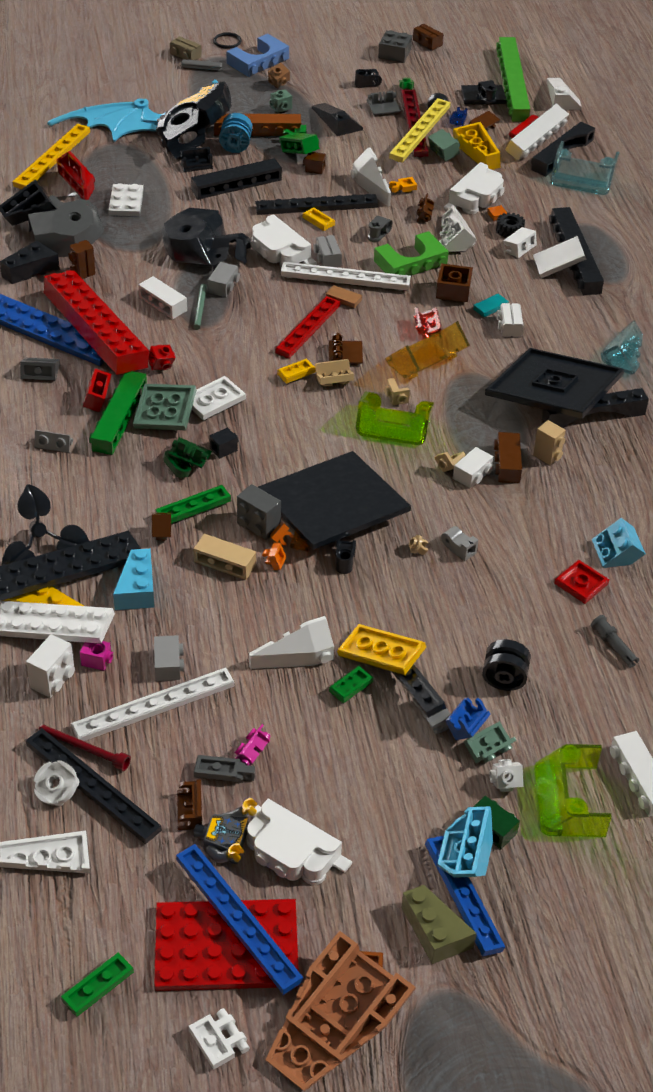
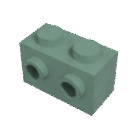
M441 129L428 136L430 149L445 162L460 154V143L449 132L447 133Z

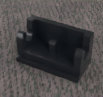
M210 147L180 150L181 166L184 173L213 169V157Z

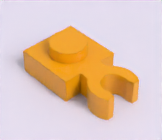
M413 177L398 179V182H389V188H392V193H396L399 190L410 192L417 190V183Z

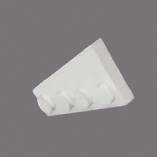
M86 831L0 842V867L90 874Z

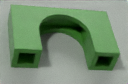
M428 231L415 235L414 248L420 256H402L389 244L374 248V262L385 273L411 276L440 267L441 263L447 264L449 251Z

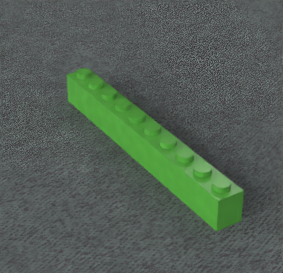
M499 37V42L496 43V51L499 58L504 93H506L507 108H509L508 115L511 116L512 122H523L530 116V105L516 38Z

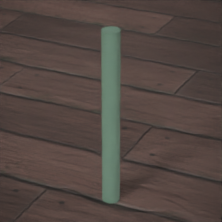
M206 284L200 285L194 321V329L196 330L200 329L207 289Z

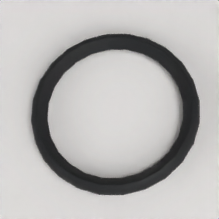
M224 32L217 34L213 42L221 48H234L241 44L242 39L235 33ZM230 35L237 37L239 42L234 45H221L217 43L216 39L220 36Z

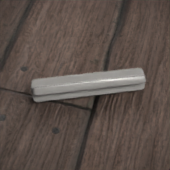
M183 59L181 63L182 68L222 70L221 62Z

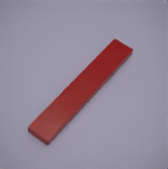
M326 296L275 348V353L290 359L340 307V301Z

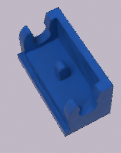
M464 698L446 719V723L455 740L473 737L491 715L479 698L475 700L478 707L473 706L469 698Z

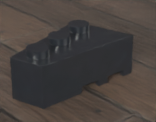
M35 241L0 261L1 276L14 284L31 279L32 275L38 273L44 275L48 270H60L58 253Z

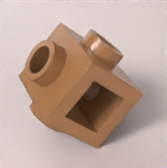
M282 63L270 68L268 71V81L277 89L284 86L290 80V71Z

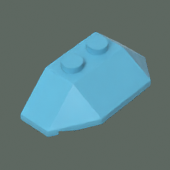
M468 807L464 811L465 814L456 819L445 831L437 863L439 868L453 877L485 876L493 844L491 807Z

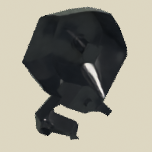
M189 207L166 221L162 232L165 250L174 262L212 265L213 271L220 262L227 259L229 243L237 242L236 259L244 262L245 266L247 262V249L251 248L252 243L251 239L243 233L226 235L219 211Z

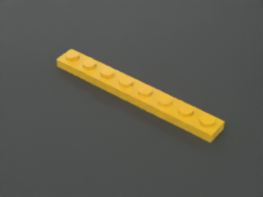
M77 123L13 180V187L23 189L35 179L41 178L57 163V158L73 149L90 133V127Z

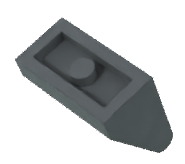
M25 357L20 361L21 379L56 380L60 359Z

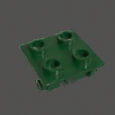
M179 437L178 440L173 441L168 455L173 456L177 460L185 461L193 467L202 469L212 451Z

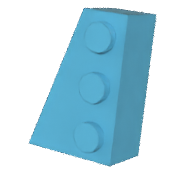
M151 548L130 551L113 593L115 610L154 608Z

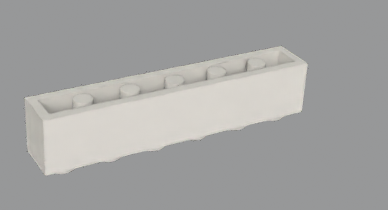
M556 103L512 138L505 150L518 161L523 157L526 158L530 151L533 152L538 145H542L545 139L548 140L553 132L556 133L560 127L565 126L568 122L566 119L569 113Z

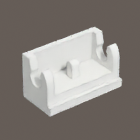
M521 227L503 240L504 245L511 247V250L507 249L505 252L516 256V258L524 255L537 245L536 231Z

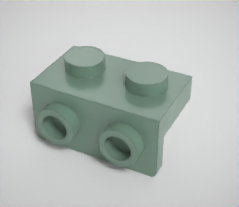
M499 721L463 742L477 764L482 760L484 763H487L496 758L495 753L498 751L503 754L512 749L511 744L516 741V738L510 739Z

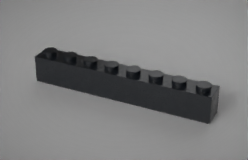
M552 208L551 215H549V223L553 226V232L556 233L557 241L562 243L578 236L586 260L569 267L573 272L574 279L577 281L578 289L581 290L583 296L602 294L604 280L571 208Z

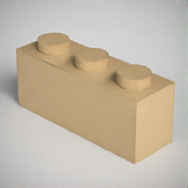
M204 534L194 547V562L247 580L256 566V551Z

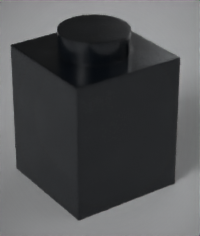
M228 427L209 435L210 449L219 459L238 451V436Z

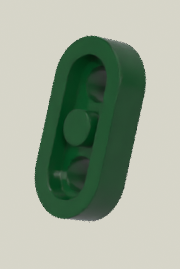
M170 450L165 451L163 461L173 474L178 478L188 477L191 471L189 463L168 455Z

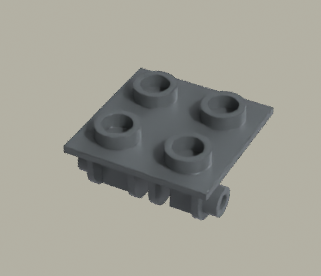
M396 92L370 93L368 99H366L373 115L401 112L395 100Z

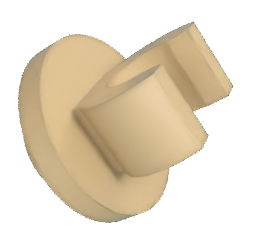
M420 535L412 537L409 541L410 552L414 554L418 552L421 555H425L428 551V548H425L428 541L422 539Z

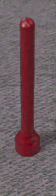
M46 725L39 726V730L43 728L57 740L112 762L115 769L124 772L130 765V755L123 752L114 754Z

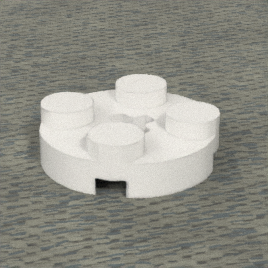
M63 761L45 763L37 771L34 782H36V789H34L36 796L48 805L62 806L73 796L79 785V779L75 770ZM60 779L59 785L52 788L54 785L52 781Z

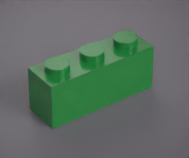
M293 132L279 137L282 152L308 154L320 149L319 139L316 134Z

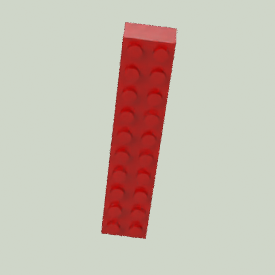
M68 270L63 273H52L44 276V294L116 375L148 368V348L75 271Z

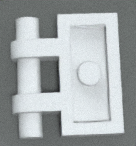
M224 1008L217 1012L219 1017L217 1021H214L209 1014L189 1025V1032L213 1070L235 1058V1052L232 1048L238 1047L242 1054L250 1049L246 1042V1036L243 1032H239L235 1025V1019L231 1014L228 1015ZM227 1030L231 1037L226 1039L221 1031Z

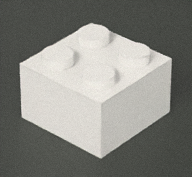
M50 634L26 661L31 689L51 698L55 692L61 689L63 683L72 677L75 667L71 643Z

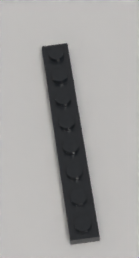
M376 194L255 201L257 215L306 212L313 207L319 211L378 208V200Z
M43 728L25 740L26 746L45 762L63 761L75 770L79 779L77 788L144 844H147L162 831V827L158 822Z

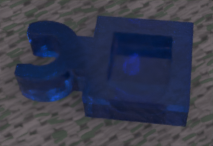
M457 107V111H453L450 117V124L464 126L467 120L468 109L460 110V107Z

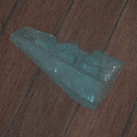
M635 320L626 326L600 353L604 363L623 368L624 372L628 374H634L640 364L637 358L641 355L638 349L642 346L643 333Z

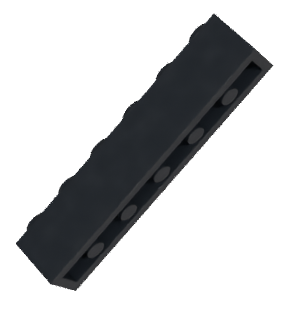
M273 158L191 177V190L199 200L281 181L282 167Z

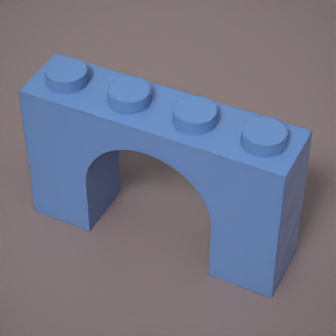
M269 34L257 38V50L263 54H249L238 47L226 51L227 64L248 77L289 59V46Z

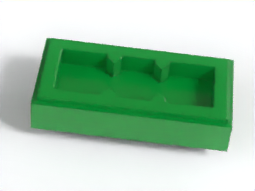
M358 666L330 686L329 692L344 704L373 682V677Z

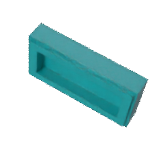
M496 294L474 304L473 310L482 317H486L500 310L502 303H509V301L500 294Z

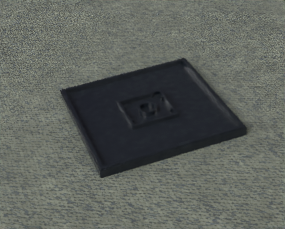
M529 348L485 389V395L583 419L624 375V369Z
M354 451L258 486L261 490L281 500V516L313 550L411 511V505Z

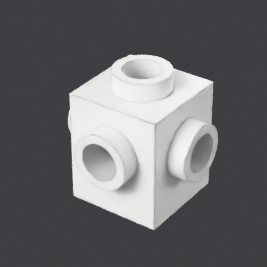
M502 759L498 760L499 763L492 764L493 770H490L489 773L490 782L497 789H500L502 792L513 791V788L524 787L523 765L519 762Z

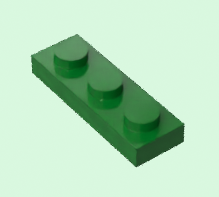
M118 952L63 994L61 1000L78 1017L132 975L134 969Z

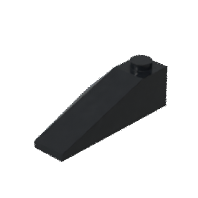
M327 103L312 106V109L337 136L363 130V127L357 120L341 109Z

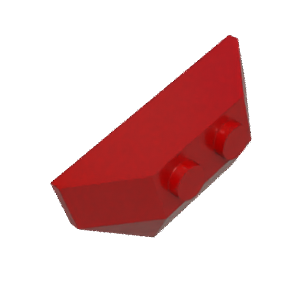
M68 151L56 159L58 173L75 192H78L77 194L83 200H89L94 191L95 177L71 151Z

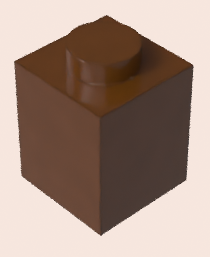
M318 152L308 153L303 159L305 172L323 174L326 166V154Z
M152 513V537H156V540L165 541L167 537H171V513Z

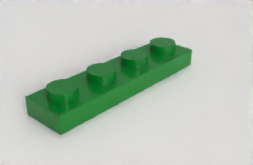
M223 485L157 508L155 513H171V523L231 502V495Z

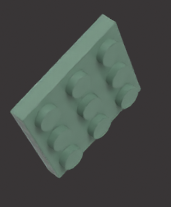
M144 384L133 421L134 428L186 430L197 391L196 386Z

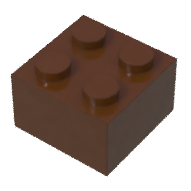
M441 263L436 299L468 302L473 267Z

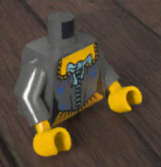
M248 798L241 807L233 811L212 815L208 826L196 824L193 836L204 839V851L219 864L224 862L238 864L241 859V853H244L243 846L248 828L247 815H256L257 810L254 807L257 806V803L252 798Z

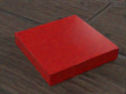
M578 560L555 579L554 584L586 604L609 584L610 579L581 560Z

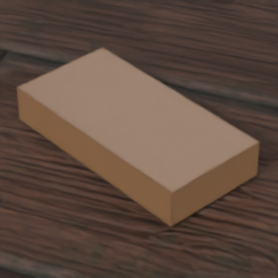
M335 285L326 293V296L352 308H355L362 300V295Z

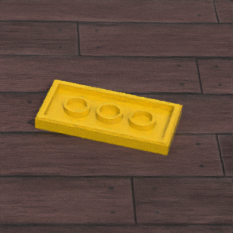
M358 624L337 650V653L341 657L406 675L426 649V644L423 641Z

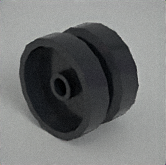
M503 639L492 642L487 647L482 676L490 686L504 691L520 689L527 681L531 654L523 644L514 640Z

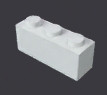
M154 276L138 284L139 298L171 319L187 311V298Z

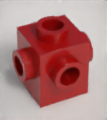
M170 344L151 346L148 357L151 369H170L176 358Z

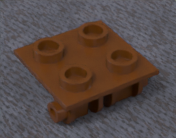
M335 333L332 336V340H329V361L348 359L350 364H363L362 341H342V335Z

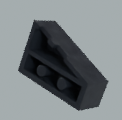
M36 179L0 204V212L12 226L28 221V214L56 209L44 188Z

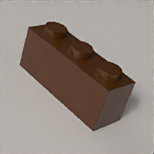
M498 432V437L494 439L493 450H497L494 452V462H497L495 464V475H498V482L520 483L522 474L520 433Z

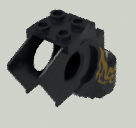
M218 82L201 87L198 93L178 102L170 110L166 111L165 115L157 119L158 127H156L158 136L161 135L162 146L167 149V152H171L176 160L181 158L180 150L194 149L204 144L206 128L212 126L218 119L230 111L232 102L226 82ZM193 131L197 133V137L189 143L182 144L178 142V138L187 132Z

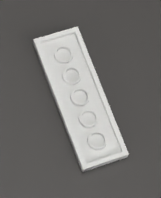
M2 601L0 605V636L47 639L52 634L65 641L102 643L115 613L113 608Z

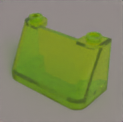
M365 391L359 400L356 431L363 437L421 445L425 442L428 434L434 402L421 401L417 404L415 413L381 408L380 396L377 393Z

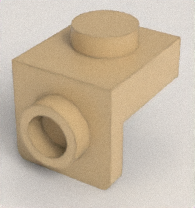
M394 378L387 379V386H385L384 390L392 406L409 403V388L399 389Z
M463 451L450 456L448 452L436 455L434 458L441 470L445 472L454 470V465L465 457L466 454Z

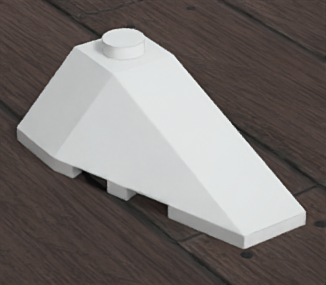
M547 78L546 81L552 106L557 103L564 110H581L580 100L561 78Z
M453 205L442 215L441 227L443 231L440 232L442 239L439 242L449 252L466 251L468 248L473 247L477 241L475 235L456 207Z
M323 616L307 621L300 625L301 629L291 634L289 631L283 634L284 637L277 642L270 641L250 652V669L315 666L333 660L334 644L326 617Z

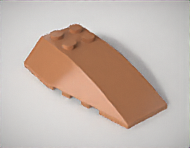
M339 930L309 967L304 983L296 994L295 1002L286 1015L285 1023L276 1036L267 1055L266 1062L305 1092L386 1028L416 987L398 973H395L394 976L363 954L358 944Z

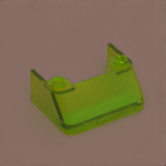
M566 744L535 763L533 773L539 829L543 834L566 837L607 836L612 817L611 813H589L588 805L584 800L569 798L566 768L597 769L602 745Z

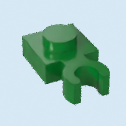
M403 78L399 80V87L402 89H413L414 81L411 78Z

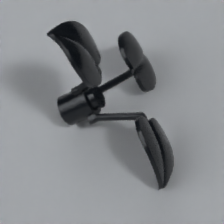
M27 484L19 497L17 509L25 519H34L29 525L30 539L27 547L22 541H14L8 545L3 554L2 565L35 557L34 553L29 550L34 537L40 538L45 534L59 540L56 545L57 550L89 542L85 531L77 525L65 526L60 531V536L47 530L44 523L39 520V516H46L50 512V500L42 490Z

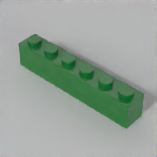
M131 371L120 377L119 385L115 387L112 398L108 400L107 408L103 410L100 421H97L95 431L90 434L89 443H91L93 452L114 454L139 404L144 384H147L146 374Z

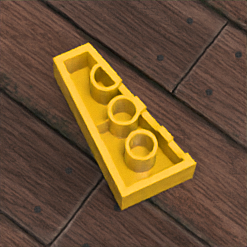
M481 122L453 129V138L459 141V148L477 164L480 162L487 164L491 170L501 168L500 151Z

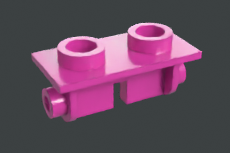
M263 724L257 730L253 728L246 737L249 740L246 745L242 742L234 752L237 754L235 759H240L245 765L251 766L260 754L254 748L262 752L270 742V734L261 731V728L264 726Z

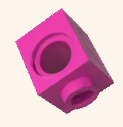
M102 641V643L84 642L80 651L81 666L105 671L107 664H110L113 659L110 643Z

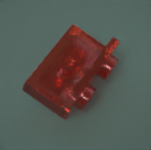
M418 307L415 308L416 315H414L419 335L422 334L426 340L443 333L437 308L421 313Z

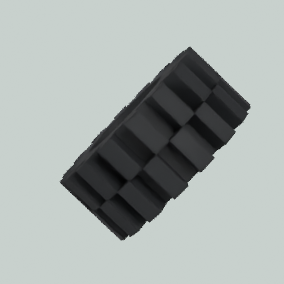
M507 212V215L503 213L497 218L496 231L503 238L509 237L521 227H525V219L522 216L520 217L519 214L515 215V213L510 214V212Z

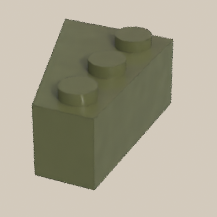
M425 885L403 892L401 908L432 964L474 948L477 933Z

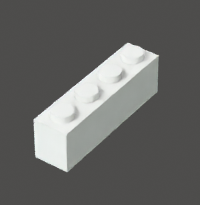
M637 731L615 736L610 747V754L618 762L620 772L627 778L631 791L635 792L640 807L645 810L648 817L653 816V758Z

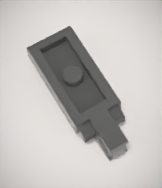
M204 755L197 756L194 769L195 778L242 782V780L254 781L256 774L255 766L245 765V763L240 762V759Z

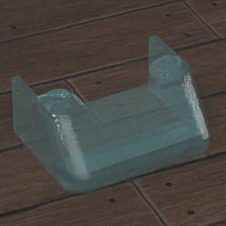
M561 141L556 153L551 183L559 187L600 195L608 194L616 173L619 152H616L614 159L606 157L600 163L571 158V152L563 149L564 141Z

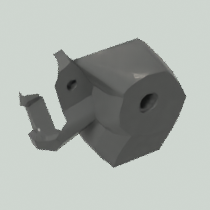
M78 192L60 197L49 195V198L56 207L55 210L28 214L29 232L33 229L35 241L58 253L59 257H67L68 253H70V245L87 240L92 245L104 232L97 207L89 200L79 199L66 203L61 202L67 197H75Z

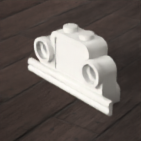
M480 162L450 189L449 203L444 206V210L447 211L454 205L455 207H461L467 214H475L479 211V206L482 208L489 207L505 191L501 173L489 169L487 164Z
M274 214L268 216L266 221L253 226L252 248L269 262H280L281 268L283 262L317 264L311 258V244Z
M269 798L262 807L259 805L255 807L257 812L256 815L251 816L253 819L248 824L246 842L248 847L254 850L256 861L260 865L274 870L278 876L292 881L298 880L302 876V879L307 884L318 885L325 880L326 873L332 866L345 873L352 865L351 860L341 855L342 842Z

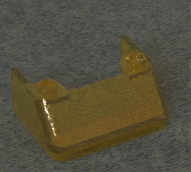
M457 321L436 334L411 346L403 347L386 357L385 360L403 378L408 377L411 380L419 376L417 372L446 358L449 361L457 357L456 353L469 347L470 344Z

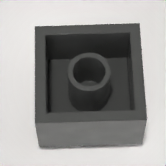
M386 30L379 42L378 58L405 63L411 51L412 35Z
M251 484L237 496V523L267 540L270 537L269 535L281 523V500Z

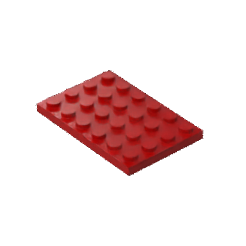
M296 899L241 900L299 971ZM209 901L157 902L155 991L277 988Z

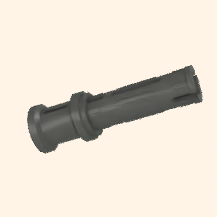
M599 615L592 621L591 627L599 632L603 641L608 642L629 668L636 665L633 661L639 662V658L635 656L617 635V629L607 622L605 615Z

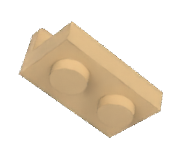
M348 359L315 364L316 380L322 386H332L333 383L348 384L349 381H354V373L350 370Z

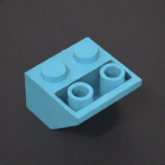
M622 518L592 539L604 568L631 565L645 555L635 528Z

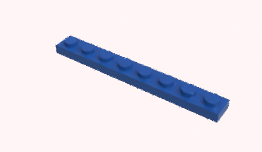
M194 844L177 854V862L281 993L284 995L301 984L303 976L197 845Z

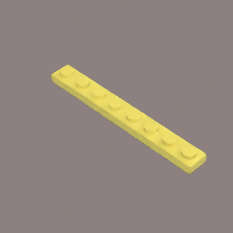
M437 98L390 152L389 158L403 163L450 108L451 102Z

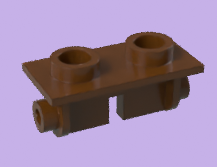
M428 193L418 203L419 208L416 211V222L419 219L428 222L432 218L434 202L427 198Z

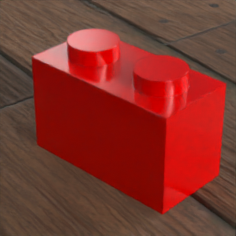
M94 369L83 407L100 412L112 374Z

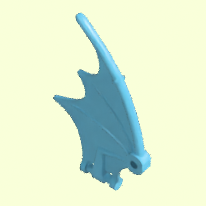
M139 98L134 102L85 106L82 109L51 119L47 124L53 126L67 119L82 118L88 121L87 126L90 128L95 126L109 128L112 133L113 142H115L121 136L131 132L156 131V127H158L157 119L165 115V113L157 114L151 111L148 100Z

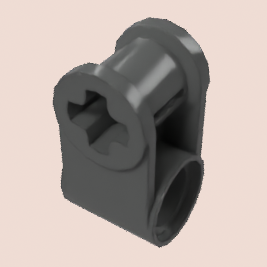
M377 215L369 223L370 233L368 239L372 242L380 241L391 231L393 221Z

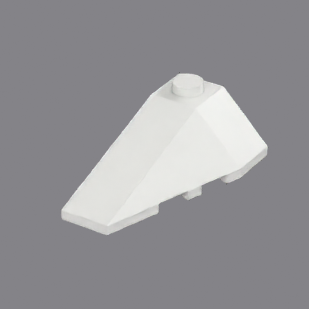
M367 148L353 163L351 177L367 192L376 194L379 201L386 206H390L391 191L386 179H382L381 167L376 165V155L371 148Z

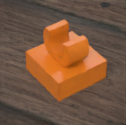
M283 522L269 535L274 541H280L285 546L287 543L283 540V537L285 535H289L291 538L294 537L288 531L290 528Z
M273 543L271 549H265L262 554L263 557H267L265 563L272 565L273 570H281L286 559L281 543Z

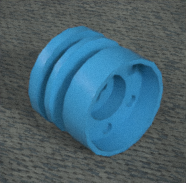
M232 113L224 118L219 142L226 151L240 153L248 148L252 134L250 119L241 113Z

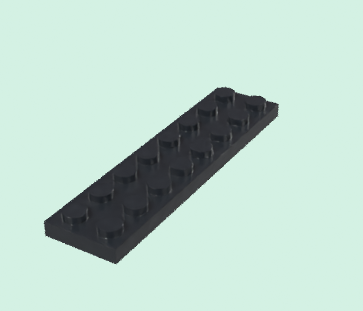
M128 530L0 566V601L123 566L127 561L130 551L141 548Z

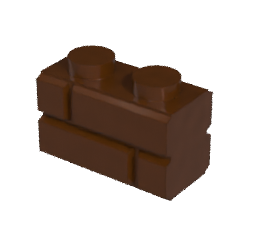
M421 24L413 29V40L432 51L443 45L444 34L432 27Z
M87 240L70 245V253H68L72 264L70 270L75 271L82 279L95 275L93 246Z

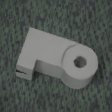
M453 526L441 535L444 545L464 561L477 553L478 539L474 536L468 537L458 527Z

